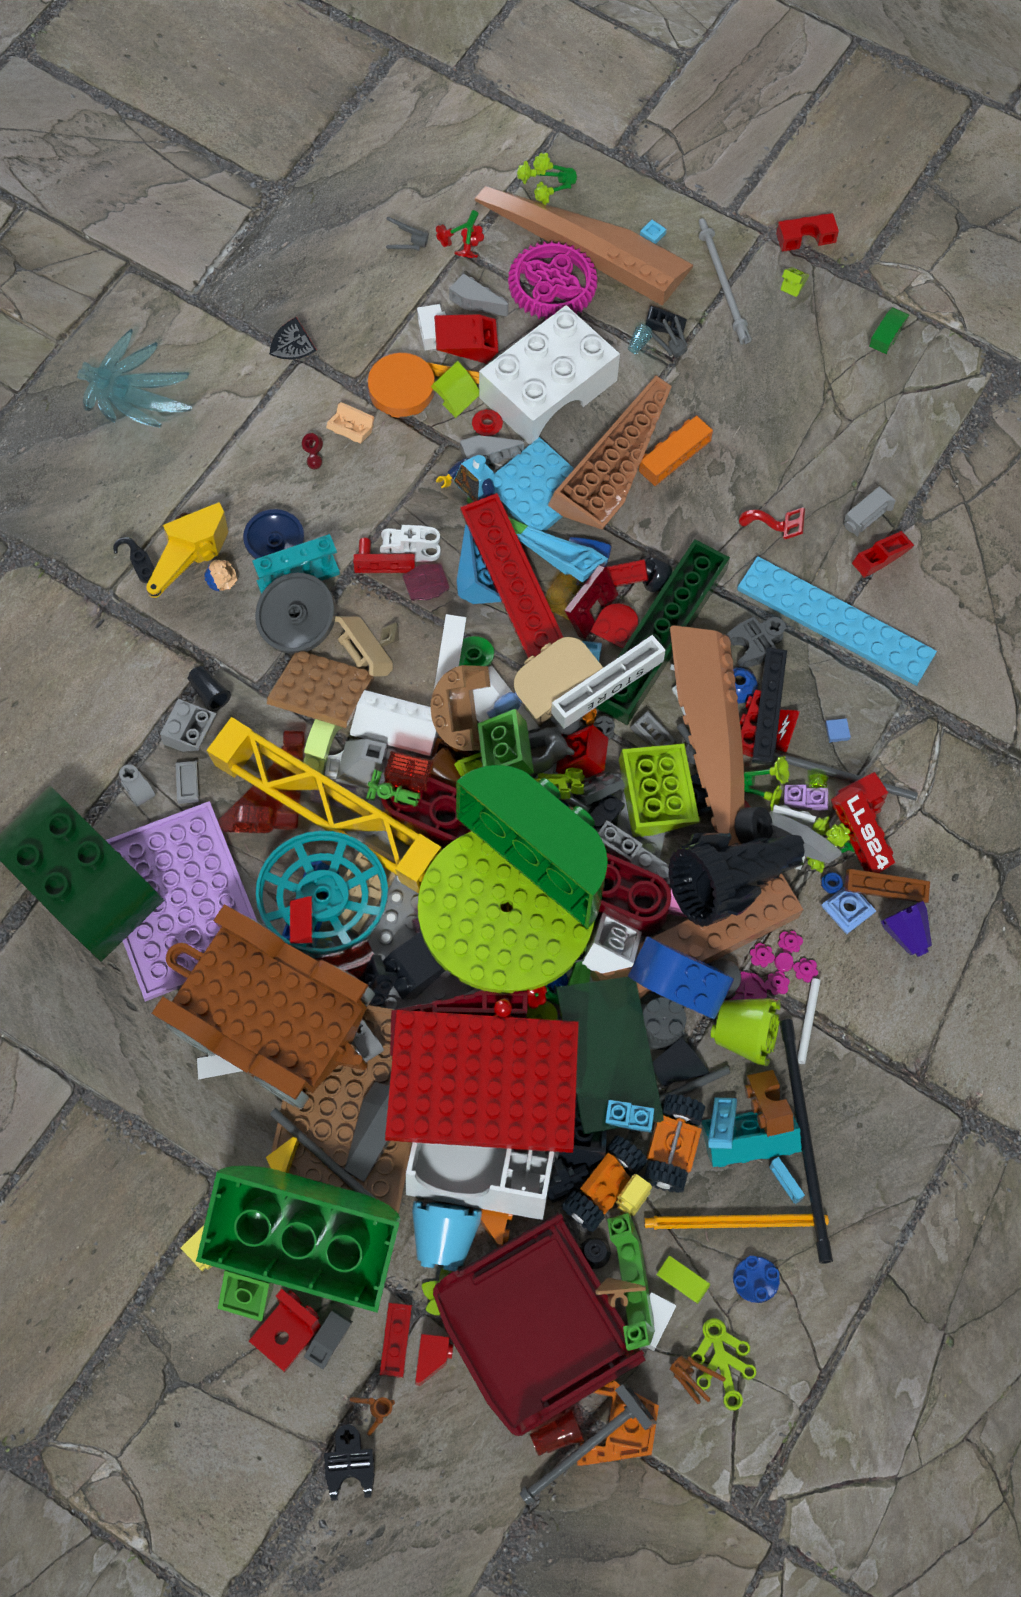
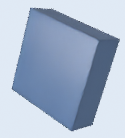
M847 718L826 721L825 725L829 743L850 740L851 736Z

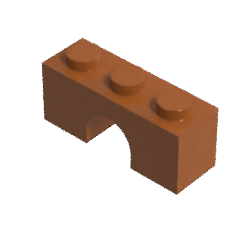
M769 1070L747 1075L748 1085L744 1086L745 1094L748 1099L751 1098L753 1113L758 1114L759 1127L764 1128L767 1137L794 1131L793 1113L787 1100H780V1084L774 1071Z

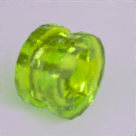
M812 774L809 776V788L828 787L826 783L828 777L826 775Z

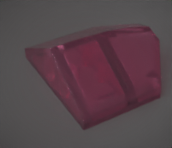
M421 564L403 575L411 601L437 598L449 590L441 564Z

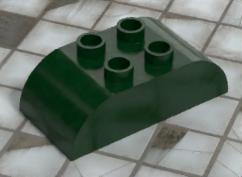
M51 786L45 789L0 832L1 863L100 962L165 901Z

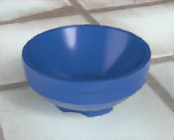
M742 667L733 668L734 676H742L746 680L743 685L735 683L738 696L737 703H746L748 697H753L755 690H757V680L751 671Z

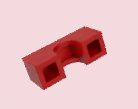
M830 213L778 222L776 235L783 252L800 249L802 236L804 235L814 237L818 246L836 243L839 230L834 214Z

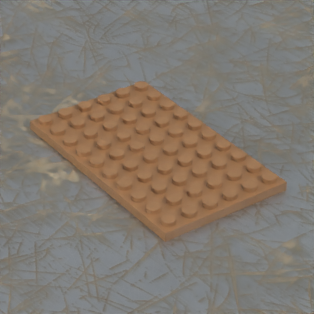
M371 1005L366 1006L367 1010L362 1020L379 1040L384 1051L366 1062L368 1066L365 1070L338 1065L317 1087L314 1093L302 1090L309 1096L303 1109H298L284 1100L282 1101L280 1112L344 1170L363 1099L374 1082L390 1086L392 1057L390 1056L391 1011L394 1009ZM277 1123L271 1153L294 1137L280 1123ZM390 1141L365 1182L352 1176L376 1199L392 1207L398 1214L400 1212L406 1171L413 1142ZM299 1142L289 1171L290 1174L353 1191Z

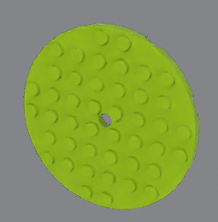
M472 831L452 841L435 857L428 867L420 886L418 920L421 934L430 953L446 971L448 970L459 978L461 982L484 991L495 993H513L514 991L528 989L530 991L555 981L572 968L580 955L583 954L593 931L594 922L589 929L585 928ZM509 902L513 909L510 912H504L500 908L501 905Z

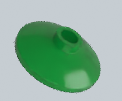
M478 636L463 639L459 666H489L494 659V648L488 640Z

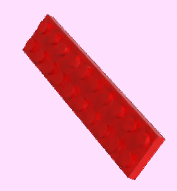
M498 493L464 505L460 507V511L528 659L531 656L536 657L541 653L540 650L548 643L553 644L564 637Z

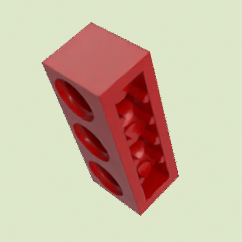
M755 690L753 697H748L745 707L749 708L747 714H742L740 720L743 755L753 757L756 726L750 722H757L759 709L757 704L760 702L761 694L759 690ZM749 739V740H751L753 743H752V744H748V743H746L744 740Z

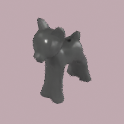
M551 716V721L556 725L555 727L545 728L528 734L530 749L542 746L547 748L542 757L532 759L534 773L529 774L532 778L551 769L555 763L567 755H574V750L568 747L563 735L573 734L586 728L587 725L580 721L583 716L565 729L554 716Z

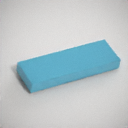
M714 1098L708 1140L709 1148L732 1149L737 1098Z

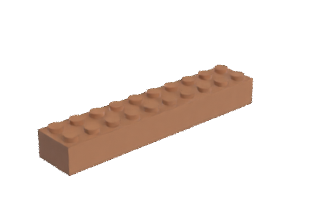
M781 873L778 878L769 881L768 886L761 888L762 893L742 914L738 916L731 914L727 919L704 927L696 925L688 919L652 937V939L708 964L799 918L804 909ZM642 942V943H640V944L638 945V949H637V953H636L635 960H636V958H637V956H638V954H639V952H640V950H641V948H642L644 942ZM632 967L607 973L591 971L590 976L611 1013L653 992L628 977Z

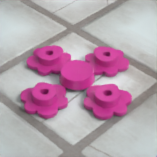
M790 931L789 933L782 932L780 934L778 946L783 948L784 953H780L776 957L772 954V948L769 946L765 947L762 943L756 944L755 949L750 951L752 956L751 963L754 966L760 965L765 968L768 963L774 962L775 967L779 970L775 974L770 973L768 980L765 982L767 990H771L773 995L778 993L786 994L788 992L790 980L785 978L783 972L793 968L796 972V978L803 979L806 983L811 982L813 977L818 975L817 963L814 960L802 958L800 962L794 964L793 957L790 954L792 952H799L800 946L803 943L802 937L796 936L795 931Z

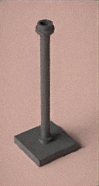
M622 1384L615 1390L626 1404L624 1406L625 1410L530 1488L524 1486L519 1494L526 1504L534 1503L536 1501L534 1496L628 1419L636 1418L645 1430L651 1429L657 1424V1421L629 1384Z

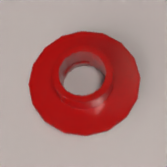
M481 410L472 419L473 429L481 436H494L501 430L503 425L502 417L493 410ZM491 420L493 423L485 425L482 421Z

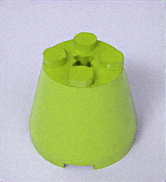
M772 998L724 1000L717 1014V1023L712 1026L711 1038H714L717 1045L756 1064L768 1066L770 1059H767L768 1053L774 1052L780 1019L779 1015L776 1014V1009L780 1010L781 1008L780 1000Z

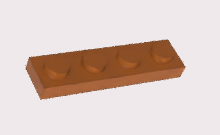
M847 869L845 891L918 903L921 901L929 903L930 881Z

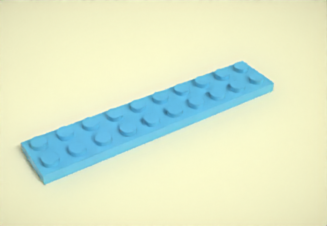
M758 556L738 585L737 590L916 686L937 653L936 650Z

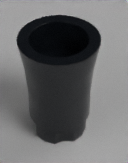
M203 666L195 667L189 672L187 679L203 701L207 710L215 712L228 703L231 698V692L222 686Z

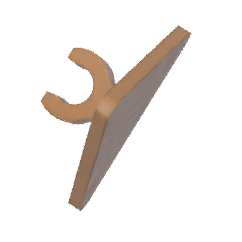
M606 1278L596 1289V1294H610L608 1303L611 1307H615V1300L621 1297V1304L627 1306L628 1299L624 1293L645 1291L646 1286L614 1278Z

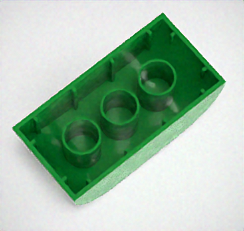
M505 765L484 766L474 769L456 781V818L585 928L589 929L599 913L607 870L605 845L598 832L593 828L595 822L591 815L579 806H575L571 810L559 800L561 798L560 791L549 780L542 778L537 782L526 772Z
M258 1166L225 1167L216 1173L196 1262L378 1313L400 1224V1216L386 1203L348 1189L271 1168Z

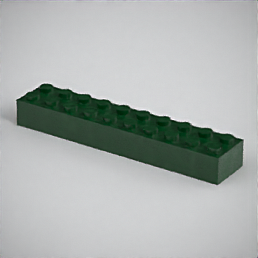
M696 539L693 540L617 657L619 658L653 635L665 649L664 661L598 705L596 709L628 726L673 655L670 627L673 625L682 627L692 626L727 571L730 560L729 556Z

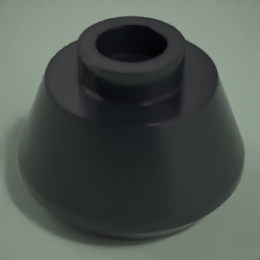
M591 1237L586 1239L580 1246L581 1252L592 1269L602 1268L608 1263L611 1251L609 1245L603 1239Z

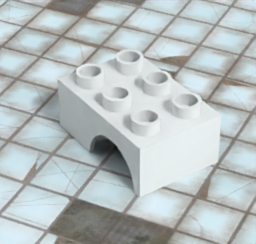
M565 305L479 371V398L493 411L497 412L502 417V420L530 445L539 438L542 429L549 419L564 405L574 400H580L581 405L584 407L617 381L620 353Z
M413 1142L406 1171V1195L543 1220L555 1152Z

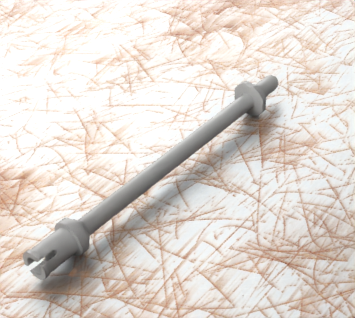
M701 218L699 220L701 232L698 237L701 241H705L734 318L733 330L737 332L740 344H748L752 340L747 329L748 323L745 319L741 318L712 238L715 236V231L712 228H708L706 220Z

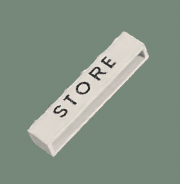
M651 635L552 702L551 714L565 729L664 661L665 649Z

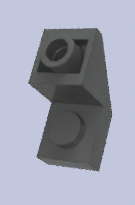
M332 1309L311 1342L304 1358L324 1370L353 1321Z

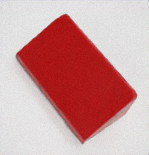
M312 896L290 901V943H313Z

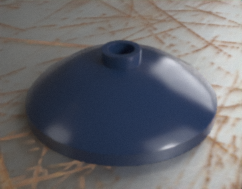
M279 509L265 510L256 514L247 523L243 533L244 545L248 553L254 559L304 543V530L300 521L293 514Z

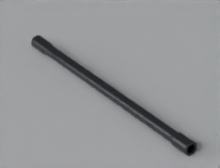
M785 1019L780 1021V1028L785 1046L797 1124L800 1128L801 1149L817 1239L818 1259L820 1264H827L833 1262V1257L827 1235L795 1044L793 1020Z

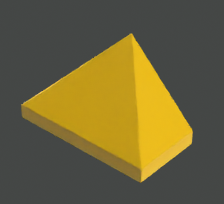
M292 1137L266 1157L271 1169L289 1173L299 1145L297 1138Z

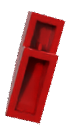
M900 531L875 542L873 547L858 553L852 564L865 578L904 555L914 547V544Z

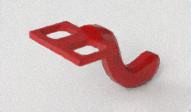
M805 508L786 513L785 521L782 522L776 521L766 512L748 510L739 516V524L747 526L755 520L763 521L773 530L784 532L783 538L785 540L803 534ZM800 512L799 518L789 521L791 515ZM799 526L797 532L788 535L789 529Z

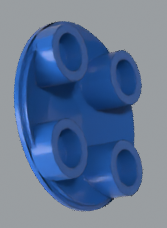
M748 1256L737 1265L734 1271V1287L737 1293L749 1302H766L776 1294L779 1288V1271L773 1263L765 1258Z

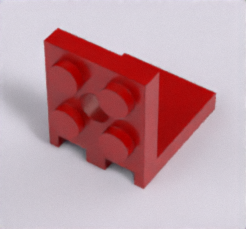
M281 1288L276 1294L279 1305L250 1338L249 1343L285 1373L315 1337L321 1325L316 1311L308 1305L304 1308L296 1294L291 1290L286 1293ZM280 1332H286L289 1336L288 1341L283 1345L276 1343L275 1340L276 1335Z

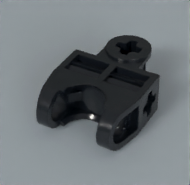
M343 1425L337 1430L335 1435L336 1452L324 1453L325 1478L331 1501H338V1490H341L343 1481L350 1477L357 1478L362 1488H364V1497L371 1498L375 1476L373 1449L361 1450L359 1431L352 1425ZM348 1431L352 1436H355L354 1439L350 1440V1444H346L345 1440H342V1437L346 1436ZM358 1461H369V1462L352 1463V1462H358ZM336 1463H347V1464L330 1465V1464H336Z

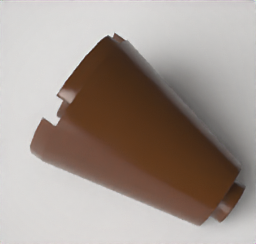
M446 747L442 748L432 758L426 769L424 768L421 771L422 774L456 788V781L461 778L454 765L457 761Z

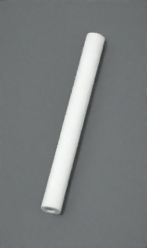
M816 978L812 979L798 1051L799 1064H805L821 981Z

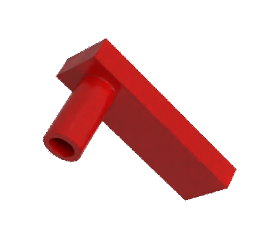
M361 538L359 540V553L354 554L353 558L354 573H415V554H371V540L369 538Z

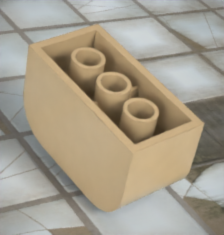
M565 637L553 644L548 643L540 650L541 653L539 655L529 657L524 662L525 665L515 676L514 688L516 694L522 702V706L538 726L553 716L551 714L552 702L603 668L587 646L577 638Z

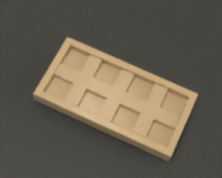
M368 842L365 843L366 846L396 864L394 856ZM360 852L353 861V864L361 873L373 867L371 862ZM383 867L389 889L397 875ZM348 869L343 879L346 882L356 876ZM378 874L366 881L368 887L367 905L376 907L381 901V885ZM358 885L348 890L349 901L361 903V886ZM345 909L338 916L342 926L350 922L357 912ZM364 913L350 931L360 935L372 915Z

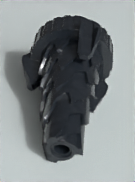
M730 833L693 834L689 843L682 845L681 848L672 853L673 855L670 857L668 866L669 883L678 906L690 921L702 927L727 919L731 914L736 916L742 914L762 893L761 888L769 885V881L778 878L783 872L804 865L802 858L805 850L802 837L799 835H785L769 839L759 838L738 845V843L728 846L732 839Z

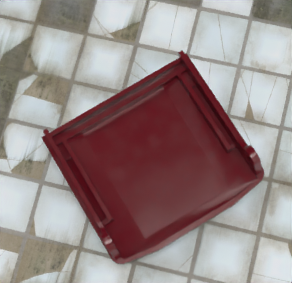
M559 1213L463 1269L448 1274L433 1288V1296L445 1330L487 1405L509 1432L515 1436L525 1435L646 1361L643 1350L640 1351L637 1348L628 1351L626 1349L623 1329L625 1324L615 1307L609 1305L608 1295L596 1294V1289L601 1284L565 1225L564 1217Z

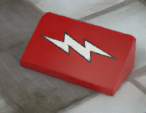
M780 710L776 750L787 753L800 711Z

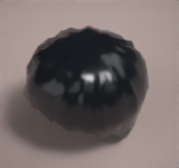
M650 556L646 560L649 581H644L643 584L646 590L655 593L662 590L672 574V567L666 560Z

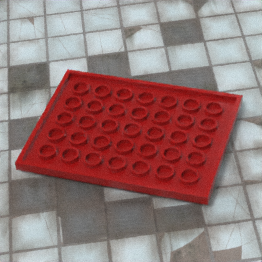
M397 1010L385 1141L573 1153L579 1022Z

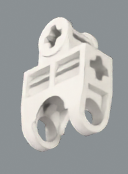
M402 525L401 530L384 529L381 532L383 543L380 547V552L382 554H410L412 552V554H415V562L435 561L441 554L440 546L438 545L440 533L433 527ZM432 533L435 534L437 538L435 540L430 541L426 540L425 536L427 534ZM428 548H434L437 550V553L434 555H428L426 553V550Z

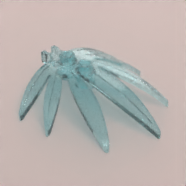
M130 329L107 353L99 368L91 367L90 364L84 362L82 369H79L77 378L87 380L90 383L83 396V408L86 411L93 410L97 399L101 412L107 419L115 423L116 416L108 401L109 399L114 406L133 420L161 428V423L130 404L148 410L173 413L191 411L192 406L137 388H159L173 385L186 380L189 372L146 373L122 376L121 374L132 371L142 365L154 353L158 345L155 342L120 361L131 340L133 330Z

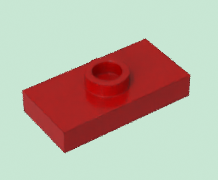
M645 559L605 567L615 587L649 581Z

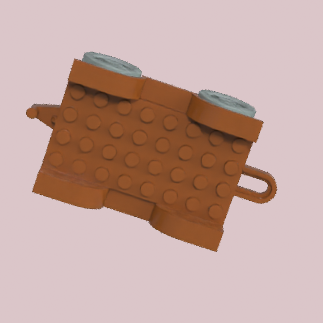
M225 904L213 920L220 927V930L204 953L186 943L174 944L167 951V965L173 971L185 977L186 981L173 1001L162 997L151 1014L166 1022L167 1029L193 1047L209 1056L216 1054L254 1077V1080L259 1085L290 1105L303 1109L309 1096L302 1090L314 1093L317 1087L338 1065L360 1070L367 1068V1063L351 1044L367 1010L366 1006L369 1005L375 993L366 983L348 972L325 961L313 959L285 943L267 927ZM185 953L198 960L192 972L177 964V957L180 954Z

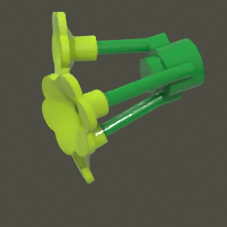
M778 757L775 767L770 769L744 771V792L759 795L771 801V811H773L774 805H779L782 786L778 785L773 793L758 791L750 788V786H754L755 776L766 774L776 775L777 780H780L781 784L789 783V766L786 757Z

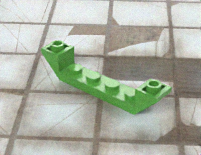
M629 1213L609 1218L607 1222L610 1240L617 1247L621 1279L646 1286L645 1291L624 1293L628 1299L626 1306L628 1326H624L623 1329L626 1349L630 1351L651 1345L655 1327L642 1245Z

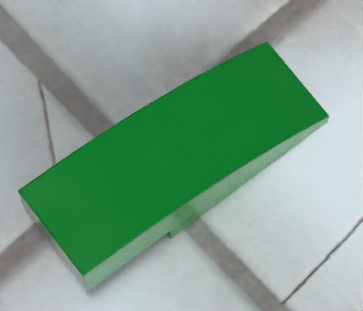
M892 307L873 334L869 347L887 354L908 320L909 314Z

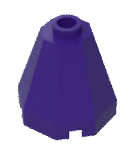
M923 901L880 921L884 930L910 955L916 954L919 957L929 952L928 947L932 946L928 912Z

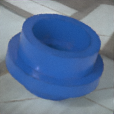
M827 873L821 880V886L827 893L835 894L842 889L843 880L837 873ZM833 881L835 886H830L828 882Z

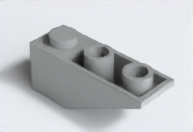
M464 273L449 288V300L464 310L501 316L508 315V302L503 297L497 296L489 288L483 287L474 278L468 277Z
M478 435L460 441V452L463 459L482 455L486 459V465L497 464L502 460L514 458L524 450V442L521 440Z

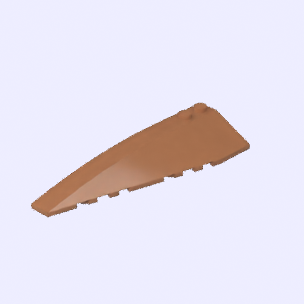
M656 375L556 489L548 506L565 518L603 530L626 500L672 386Z

